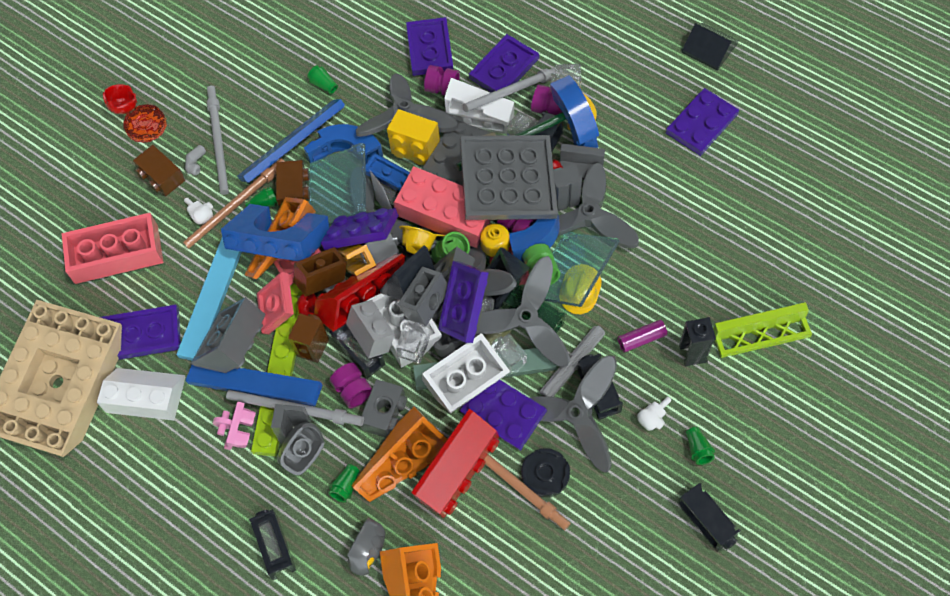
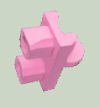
M237 402L232 420L229 419L230 412L223 411L222 417H215L213 419V425L219 427L218 435L224 436L225 430L229 429L224 449L231 450L233 446L246 448L250 433L238 431V426L242 424L251 427L256 412L244 408L245 403Z

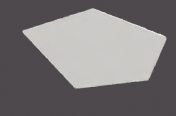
M370 171L376 200L382 208L392 209L383 186Z

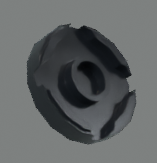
M540 448L525 458L521 467L522 481L539 497H553L560 494L567 487L570 480V466L560 452L551 448Z

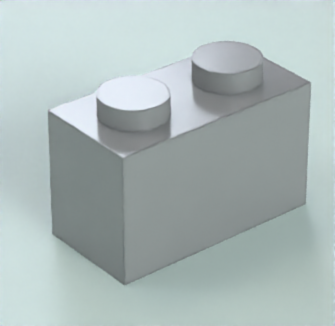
M373 300L351 305L346 324L368 359L389 352L395 333Z

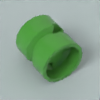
M460 232L448 233L433 246V261L435 263L439 262L456 246L468 254L470 251L468 239Z
M541 243L530 246L522 256L523 262L530 267L528 274H530L538 260L548 256L553 264L550 285L554 284L560 278L561 272L549 246Z

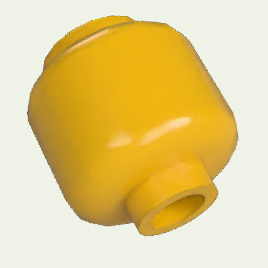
M500 224L487 225L480 235L483 252L490 257H494L500 247L508 251L510 247V234L508 230Z

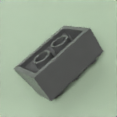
M246 297L220 311L191 364L227 373L234 368H240L245 362L244 356L254 344L253 339L263 327L262 321L266 314Z

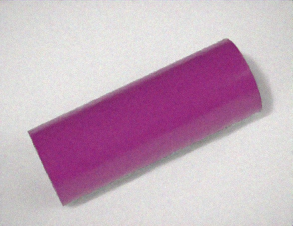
M660 319L617 337L621 350L625 353L665 337L668 333L664 322Z

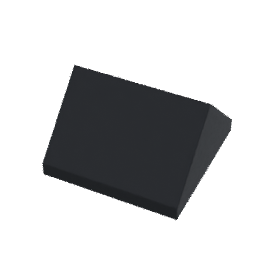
M695 23L682 49V53L718 71L737 46L739 40L705 23Z
M424 245L393 273L379 291L384 295L401 300L422 267L435 271L428 248Z
M501 247L486 269L502 270L510 273L515 278L517 285L508 293L485 296L491 310L500 309L509 300L530 269L529 266Z

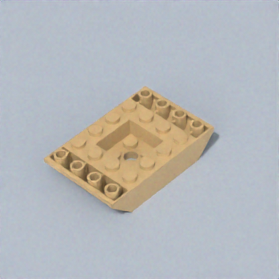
M36 300L0 376V438L61 457L66 456L81 443L99 405L97 400L103 380L113 372L119 359L117 355L121 351L122 325L114 321ZM57 378H63L62 385L54 388V381Z

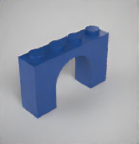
M249 204L221 228L225 249L300 261L310 257L322 245L321 241L329 230L328 216L307 213L298 223L288 229L267 232L272 224L269 207Z

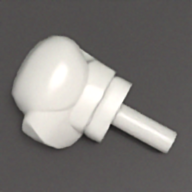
M189 198L184 199V202L188 205L187 211L196 224H205L213 217V205L210 202L202 204L200 201H196L193 203Z
M666 397L660 404L653 402L641 410L637 415L639 423L648 431L655 428L661 429L665 424L662 419L666 414L664 408L671 402V399Z

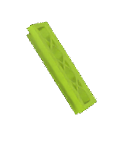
M806 302L715 323L713 330L716 340L714 341L720 357L724 358L811 337L812 332L806 320L809 312ZM800 322L804 332L795 333L789 330L788 327L792 323ZM770 328H775L782 332L778 338H772L765 333ZM752 333L760 338L757 343L751 344L743 340L745 334ZM729 338L737 342L735 348L725 350L721 340Z

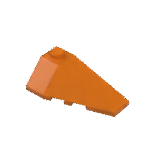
M285 197L267 232L288 229L298 223L307 213L315 214L316 211L305 199ZM255 254L244 275L257 280L278 258Z
M414 406L396 424L352 484V487L367 501L371 502L394 489L399 482L408 477L410 479L415 477L417 472L430 466L448 439Z
M438 543L380 551L383 579L389 596H439V593L436 592L437 578L441 577Z

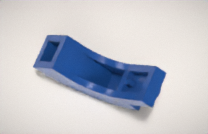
M570 75L551 83L553 100L562 110L568 121L574 145L598 148L597 137L599 132L591 108L577 83Z
M349 124L332 125L318 130L319 139L310 142L304 147L306 158L311 165L334 152L346 151L356 155L365 166L374 153L383 157L381 144L372 134L362 137L356 136L358 126Z
M559 215L557 219H537L529 228L510 233L509 239L513 255L523 262V253L530 246L541 243L551 248L559 234Z

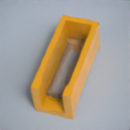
M357 244L337 249L347 261L346 271L355 276L376 266L367 245Z

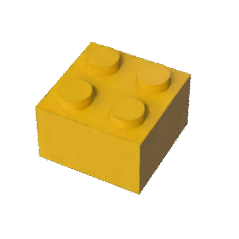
M400 109L397 110L387 128L391 154L398 158L411 160L418 165L426 164L440 142L438 122Z

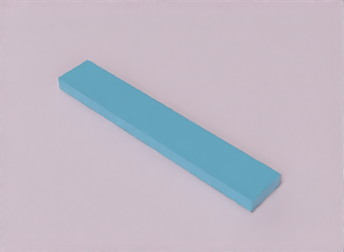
M221 238L176 354L178 358L193 360L216 316L220 312L242 253L225 249L223 238Z

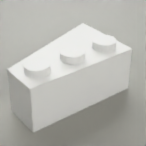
M453 78L450 79L444 98L446 113L453 116L456 120L486 131L509 135L514 118V102L502 97L465 112L462 107L464 103L487 95L490 92Z

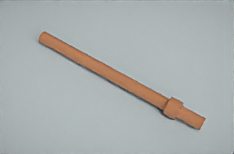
M281 158V159H279L277 162H285V161ZM276 163L264 170L260 177L189 236L183 244L188 249L192 247L266 182H271L275 178Z
M489 454L485 457V465L536 506L542 516L547 520L551 519L564 531L570 526L571 523L556 511L557 508L552 503H546Z

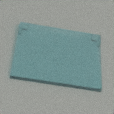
M363 143L353 145L347 150L310 163L309 204L315 209V214L328 216L329 226L339 216L345 215L348 217L360 212H366L365 144Z
M574 232L565 233L552 253L561 272L560 278L550 285L544 301L582 307L618 246L619 239L575 234Z

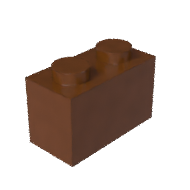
M151 145L133 160L137 168L135 170L136 174L142 180L147 179L149 181L148 184L155 192L160 191L165 196L169 195L186 181L180 168L154 145Z
M303 160L276 162V199L279 208L285 197L310 200L309 187H306V181H310L309 169L304 167Z
M335 247L295 262L293 282L305 297L345 281L347 261Z
M299 314L288 337L297 357L315 363L319 362L329 341L321 319L312 314H308V316Z

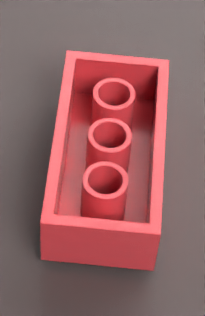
M413 166L394 201L398 217L442 235H447L450 232H460L465 235L470 246L474 248L478 247L481 232L491 221L465 220L463 186Z
M151 213L61 233L65 271L75 284L164 263L158 225Z

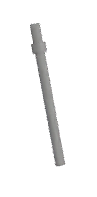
M556 66L551 69L546 68L538 71L534 76L464 103L462 106L463 110L468 112L539 82L545 83L550 81L552 77L562 73V68Z
M208 86V100L206 103L211 117L220 194L226 195L229 193L218 113L220 104L216 97L215 87Z
M228 390L226 394L228 400L275 409V404L303 406L306 408L309 416L332 420L335 424L344 425V423L362 426L364 423L363 416L348 414L346 410L335 409L333 411Z

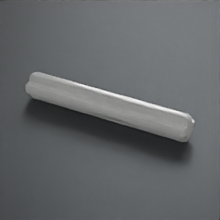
M594 326L569 355V365L567 367H559L540 390L542 396L554 397L578 367V361L582 357L589 355L605 335V331L600 326Z

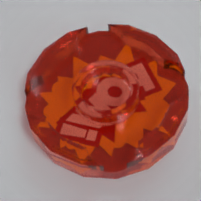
M149 104L135 107L134 111L126 114L123 121L124 129L129 138L140 143L151 142L159 138L167 126L166 117L157 106Z

